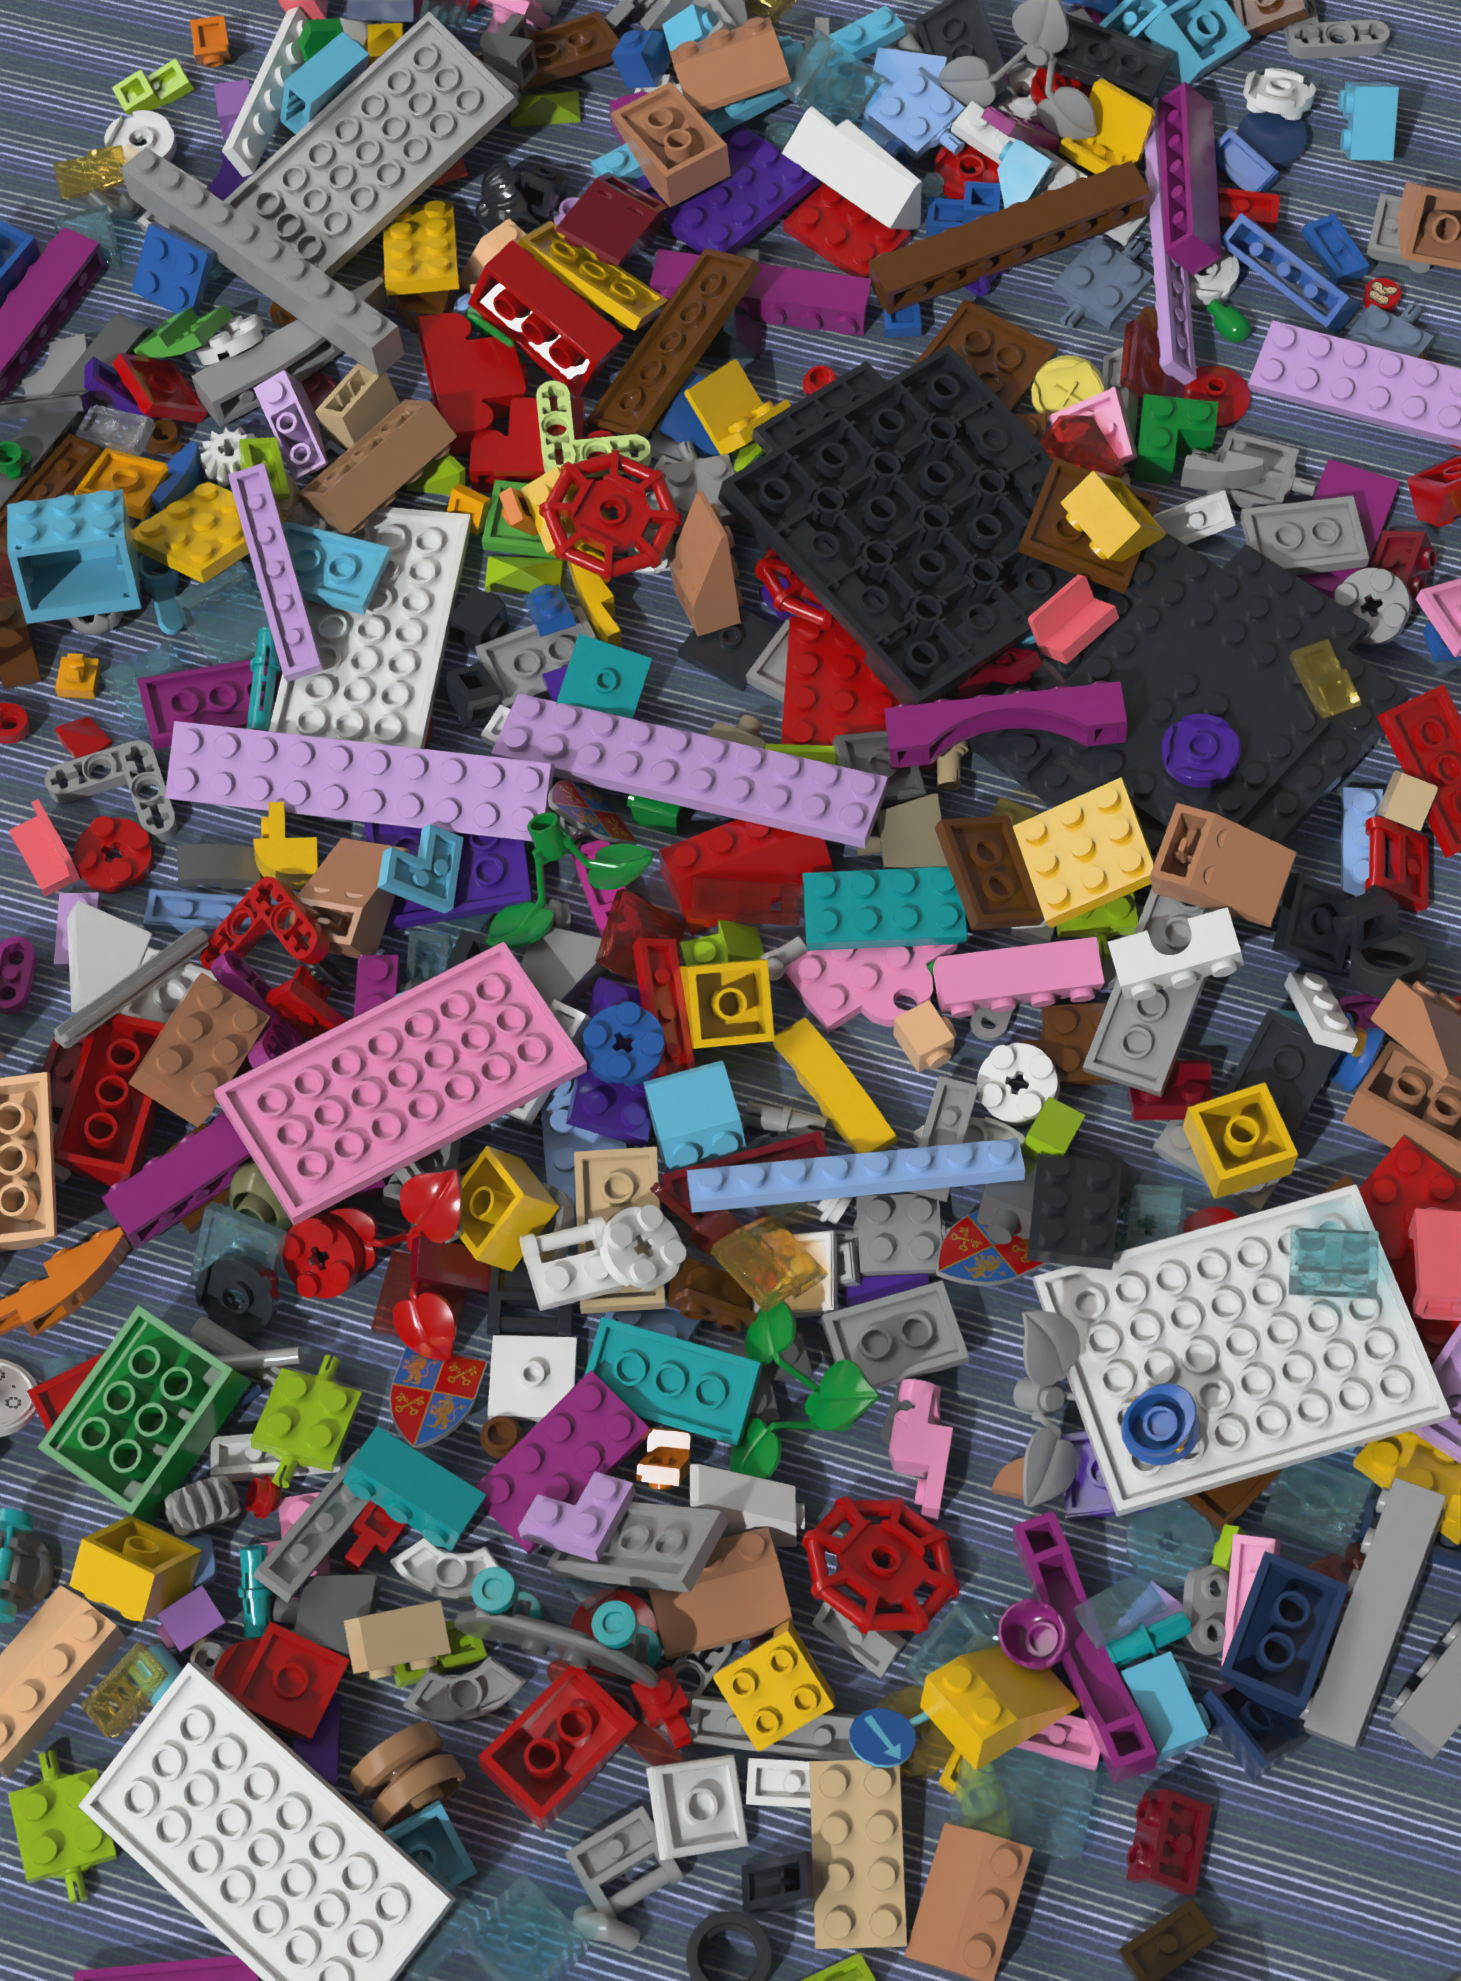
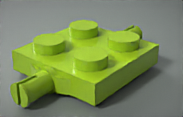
M1134 892L1057 925L1058 937H1096L1100 959H1102V962L1109 960L1111 955L1107 939L1116 935H1133L1138 925Z
M331 1355L324 1356L316 1376L281 1368L251 1437V1448L270 1453L280 1460L278 1469L272 1479V1482L279 1487L281 1482L282 1488L290 1486L297 1466H313L329 1472L334 1470L362 1401L361 1391L338 1385L333 1381L341 1364V1361L333 1356L332 1361Z
M49 1750L48 1755L51 1768L48 1766L45 1752L38 1755L43 1780L34 1786L10 1792L8 1796L27 1883L30 1884L48 1878H65L69 1904H77L75 1885H77L80 1901L84 1902L88 1899L82 1873H85L97 1864L117 1859L113 1839L78 1807L99 1779L97 1768L75 1775H61L57 1751Z

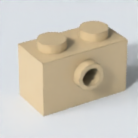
M357 363L316 409L315 413L328 440L334 441L342 448L349 449L396 408L400 402L386 371L378 377L366 367Z
M441 1600L344 1621L353 1674L369 1671L370 1680L395 1675V1665L410 1662L411 1671L437 1665L436 1656L451 1653Z

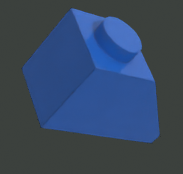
M632 30L625 32L611 54L627 89L657 87L672 61L665 33L654 30Z

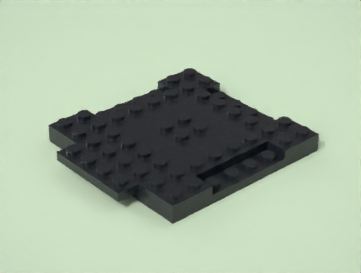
M949 344L887 382L868 361H865L755 427L752 438L764 450L766 455L723 480L718 495L719 501L765 552L773 549L867 653L864 663L901 704L918 705L934 703L969 681L975 670L1030 635L1032 630L1028 623V618L1077 576L1018 552L1054 456ZM1088 580L1094 597L1109 588Z
M1167 533L1161 540L1140 552L1125 593L1112 589L1101 600L1116 607L1119 615L1117 621L1068 664L1046 657L1042 661L1043 665L1032 672V677L1024 683L1017 681L1002 694H1012L1019 690H1028L1030 692L1049 690L1056 686H1084L1097 681L1109 683L1120 681L1127 718L1126 742L1085 746L1071 738L1050 731L1029 728L1001 729L986 732L969 738L967 741L970 750L1053 808L1121 777L1127 786L1155 861L1176 803L1218 814L1282 845L1382 736L1384 731L1377 716L1407 702L1410 690L1351 653L1369 633L1370 623L1247 544L1222 569ZM1207 713L1222 718L1229 723V727L1234 733L1236 731L1240 738L1241 756L1236 771L1225 782L1212 787L1194 788L1179 783L1168 774L1162 763L1161 743L1166 730L1173 723L1175 725L1177 722L1182 721V717L1190 714Z

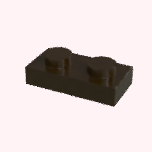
M1191 1898L1120 1948L1116 1954L1135 1981H1161L1217 1941L1219 1936Z

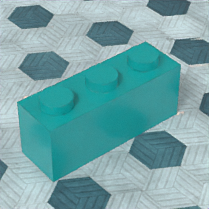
M376 1426L350 1463L342 1482L349 1486L350 1491L358 1498L371 1500L385 1509L387 1515L394 1521L402 1524L407 1523L421 1532L423 1537L432 1545L444 1547L451 1552L478 1513L486 1497V1494L379 1426Z

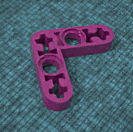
M226 950L211 963V971L221 985L271 1016L248 1053V1059L253 1069L303 1043L306 1036L264 1004L268 991L273 988L238 953L233 950Z

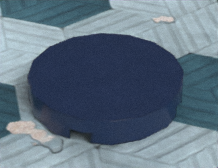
M1267 111L1264 113L1251 112L1239 123L1237 135L1276 170H1284L1292 166V162L1297 159L1299 161L1303 156L1307 134L1305 126L1299 119L1288 120L1282 117L1281 114Z

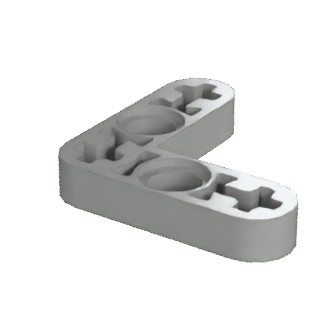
M1306 0L1309 12L1308 18L1284 26L1288 52L1298 59L1379 55L1387 47L1390 32L1388 26L1379 20L1318 22L1315 0ZM1340 35L1347 42L1336 44L1330 40V37Z
M130 741L52 767L46 773L45 785L49 795L56 802L63 804L128 784L141 827L148 833L151 842L166 843L177 834L178 822L170 799L165 798L166 786L154 750L145 741ZM137 755H141L143 758L142 761L146 772L139 774L134 762V757ZM99 765L111 767L110 774L102 779L93 778L91 772ZM83 772L86 780L85 783H81L78 773ZM66 778L68 787L61 789L59 780ZM152 784L159 787L158 793L152 798L144 799L138 796L140 789L145 785ZM159 809L164 822L163 828H156L151 811Z

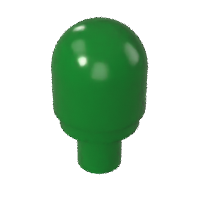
M1214 299L1207 306L1206 309L1216 318L1213 322L1216 330L1227 341L1237 344L1249 337L1251 332L1250 322L1237 308L1233 306L1226 308L1218 299Z

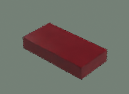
M422 1236L412 1239L409 1280L482 1295L489 1292L491 1265L476 1260L466 1246L445 1242L435 1243Z

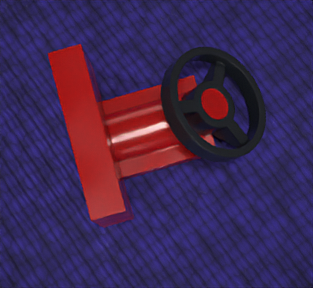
M327 957L315 965L307 964L308 969L303 965L298 966L293 979L268 991L264 1002L267 1007L310 1040L348 1021L326 1003L331 987L327 984H330L339 991H344L349 985L344 974Z

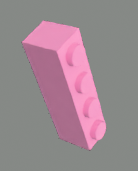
M1096 937L941 956L936 958L933 966L940 1014L951 1013L954 1018L971 1016L976 1013L977 1009L991 1008V1011L995 1013L1006 1012L1015 1009V1004L1031 1003L1032 1007H1045L1054 1004L1055 999L1071 998V1002H1084L1095 998V994L1100 992L1105 983Z

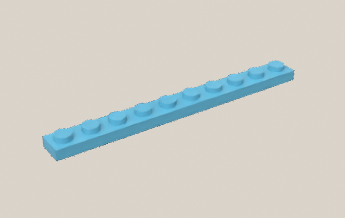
M885 5L785 58L791 83L700 115L720 135L876 52L878 47L883 48L906 35L905 24ZM627 144L591 162L592 172L596 177L610 172L620 179L631 183L645 175Z

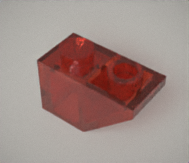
M1059 415L1040 440L1052 461L1054 457H1057L1087 470H1094L1120 479L1127 472L1093 416Z

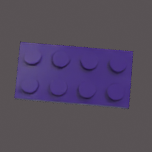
M599 977L594 985L588 1016L592 1019L600 1011L614 1005H620L623 1002L631 1001L642 1008L640 991ZM621 1037L616 1040L617 1045L613 1048L615 1051L623 1049L629 1053L633 1050L631 1047L633 1039ZM582 1043L580 1054L585 1060L584 1045ZM587 1065V1071L575 1077L566 1124L643 1148L648 1142L652 1122L643 1082L634 1086H624V1083L612 1081L610 1084L597 1078Z

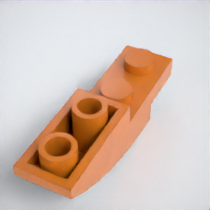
M121 1228L102 1230L94 1234L90 1241L76 1248L69 1247L56 1252L50 1260L43 1263L48 1273V1278L30 1281L24 1284L19 1289V1292L4 1299L0 1298V1336L24 1325L32 1338L53 1327L91 1299L110 1279L131 1249Z

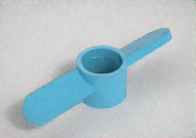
M147 516L145 520L152 518V516ZM142 554L138 560L141 582L145 591L152 595L159 627L166 634L176 635L183 626L175 592L179 585L178 571ZM155 569H168L165 574L159 576L149 575Z

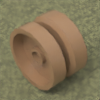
M422 1721L411 1725L379 1744L362 1758L348 1777L362 1800H375L370 1812L383 1832L438 1800L441 1804L444 1803L457 1791L466 1778L464 1771L452 1754L439 1755L444 1742L430 1721Z

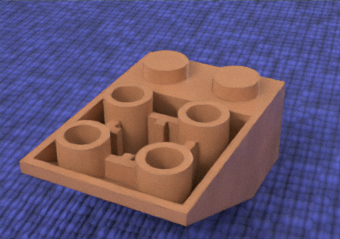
M703 490L696 493L669 562L674 592L697 636L741 623L738 607L743 606L741 591L734 582V578L739 577L738 567L733 555H730V549L735 547L733 535L728 525L722 526L718 506L716 503H709Z
M1176 803L1150 873L1153 893L1212 911L1228 907L1230 916L1271 927L1297 852L1218 814Z
M341 838L306 883L297 897L329 938V954L357 959L358 955H376L395 898V894L377 888L383 851L394 847L409 853V849ZM295 911L291 912L286 929L293 925ZM303 935L301 939H303L308 944V946H310L308 942L309 937Z

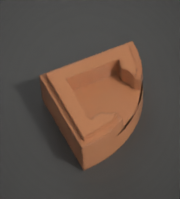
M1024 1457L1010 1462L998 1473L991 1493L1024 1500Z

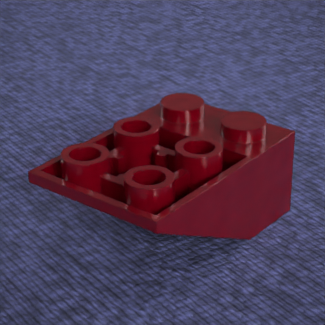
M606 172L593 181L558 224L555 231L565 236V241L570 245L578 248L585 247L596 253V258L601 262L619 266L654 243L669 206L610 172Z

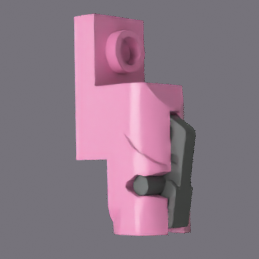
M904 1379L901 1381V1385H898L880 1432V1439L889 1446L888 1452L895 1472L927 1478H918L914 1504L923 1505L921 1517L928 1521L938 1522L953 1427L941 1425V1388L939 1386L922 1380Z

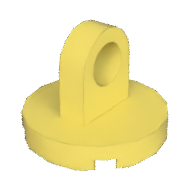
M1075 355L1058 356L1047 361L1037 372L1031 388L1032 403L1037 413L1047 414L1049 422V415L1106 391L1105 381L1099 369L1089 360Z

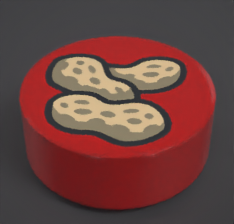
M1373 279L1365 287L1363 304L1366 309L1373 304L1388 313H1392L1399 304L1400 288L1390 279Z

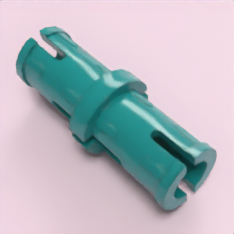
M256 1544L239 1548L242 1586L238 1587V1596L243 1598L245 1637H262L269 1623L272 1622L270 1596L274 1592L253 1577L256 1569L268 1556L267 1545Z

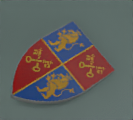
M563 780L557 782L550 789L548 805L557 813L561 826L573 840L588 834L610 843L632 845L638 843L597 786Z
M975 1211L960 1219L947 1232L937 1254L936 1275L961 1284L994 1286L1022 1278L1051 1263L1027 1260L1029 1239L1026 1240L1013 1235L1008 1244H999L991 1240L987 1233L990 1225L979 1221L977 1218L978 1211Z
M405 1346L392 1382L389 1405L393 1424L398 1434L408 1446L415 1450L425 1448L448 1436L460 1426L475 1403L487 1368V1361L453 1355V1358L448 1361L432 1360L417 1354L408 1346Z

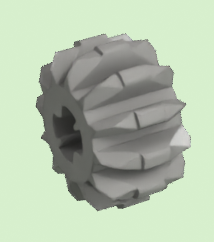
M224 1475L212 1476L208 1479L186 1485V1487L169 1494L164 1500L169 1524L173 1526L175 1533L181 1536L193 1535L219 1526V1524L236 1517L241 1511L238 1502L240 1499L236 1488L232 1485L230 1478Z

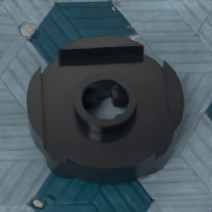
M225 1253L199 1275L195 1289L196 1301L199 1307L203 1305L209 1320L238 1338H245L252 1333L261 1331L275 1318L279 1308V1291L277 1289L279 1278L274 1270L265 1267L250 1256ZM230 1289H239L244 1294L245 1299L240 1304L236 1303L235 1295L230 1293Z

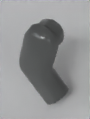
M94 189L87 197V202L109 220L132 218L139 211L137 207L139 204L130 198L129 193L121 194L119 201H112L101 190Z

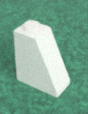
M78 900L67 917L71 1012L77 1013L136 970L152 933Z
M690 1464V1508L721 1510L729 1523L720 1538L768 1526L774 1547H796V1530L805 1529L804 1503H796L795 1486L705 1465Z

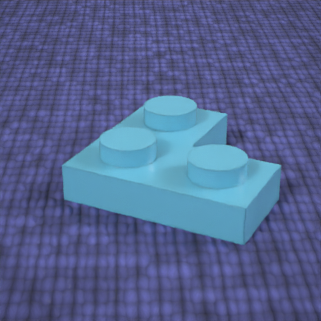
M430 824L422 828L418 857L394 847L384 850L377 888L441 913L453 910L463 837Z

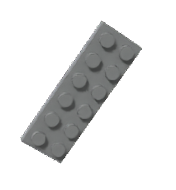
M1151 888L1134 934L1148 930L1150 941L1158 952L1165 955L1179 954L1188 947L1192 935L1188 918L1213 911L1154 894ZM1207 976L1197 979L1195 984L1186 988L1175 989L1171 986L1157 990L1154 996L1144 1000H1134L1133 998L1125 1000L1117 977L1084 1062V1072L1162 1097Z

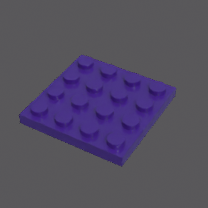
M741 124L719 135L727 144L731 176L673 207H669L661 224V228L700 254H702L705 248H710L735 255L819 184L817 177L782 154L783 151ZM645 175L630 183L666 203L651 186Z
M364 822L366 842L407 848L410 850L409 854L418 857L422 829ZM454 833L463 837L453 910L441 913L395 895L384 932L499 912L508 906L529 901L533 902L526 841Z

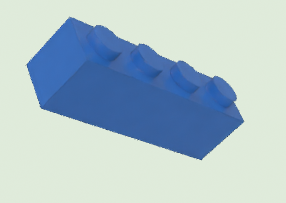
M1242 213L1239 214L1220 240L1221 245L1326 328L1338 334L1361 305V303L1261 225Z

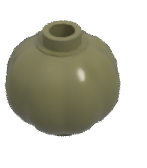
M253 1160L242 1165L232 1177L229 1192L230 1206L238 1222L248 1230L260 1233H274L292 1227L293 1223L255 1161Z

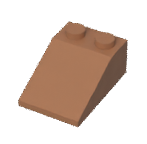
M672 82L610 113L612 121L651 186L670 208L731 176L727 144Z
M1397 978L1370 1019L1440 1078L1461 1088V1013L1459 1012L1461 1004L1442 992L1436 997L1437 993L1420 981L1416 980L1414 985H1410Z

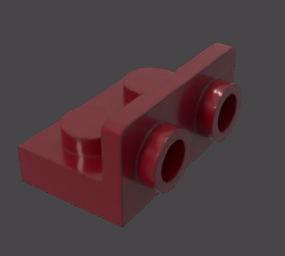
M1383 531L1370 568L1388 570L1404 581L1412 597L1413 608L1411 614H1415L1418 607L1416 597L1421 589L1426 588L1430 571L1435 568L1437 563V551L1432 547L1426 532Z
M1176 1060L1162 1097L1128 1086L1127 1097L1133 1121L1185 1120L1188 1107L1214 1099L1210 1085V1061Z
M1169 1789L1145 1792L1136 1809L1137 1826L1134 1841L1127 1853L1128 1870L1126 1879L1133 1883L1149 1882L1184 1896L1195 1895L1212 1806Z

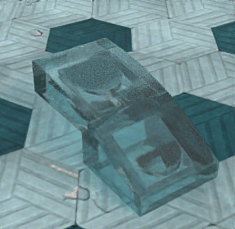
M1142 1571L1076 1606L1072 1613L1098 1650L1125 1632L1136 1630L1139 1628V1623L1144 1625L1165 1612L1168 1607Z

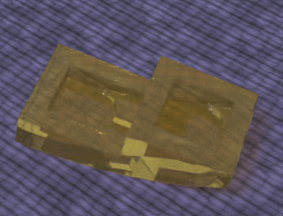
M122 145L86 151V157L53 163L61 201L87 196L94 189L104 191L124 184L125 181L120 169L126 164Z
M1329 639L1291 652L1290 659L1309 698L1323 719L1361 705L1347 669L1341 670Z

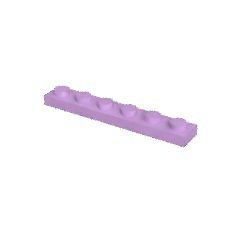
M262 463L230 473L228 478L283 676L289 682L324 671L268 470L265 464Z

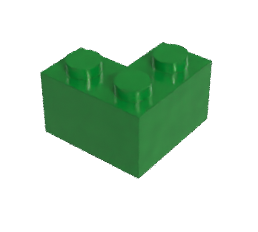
M1144 394L1136 450L1138 458L1135 459L1133 481L1170 485L1175 455L1192 456L1194 448L1211 453L1216 432L1218 402Z

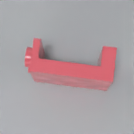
M1436 1207L1426 1209L1415 1208L1408 1228L1409 1238L1414 1239L1417 1291L1412 1302L1413 1318L1461 1321V1211H1447Z

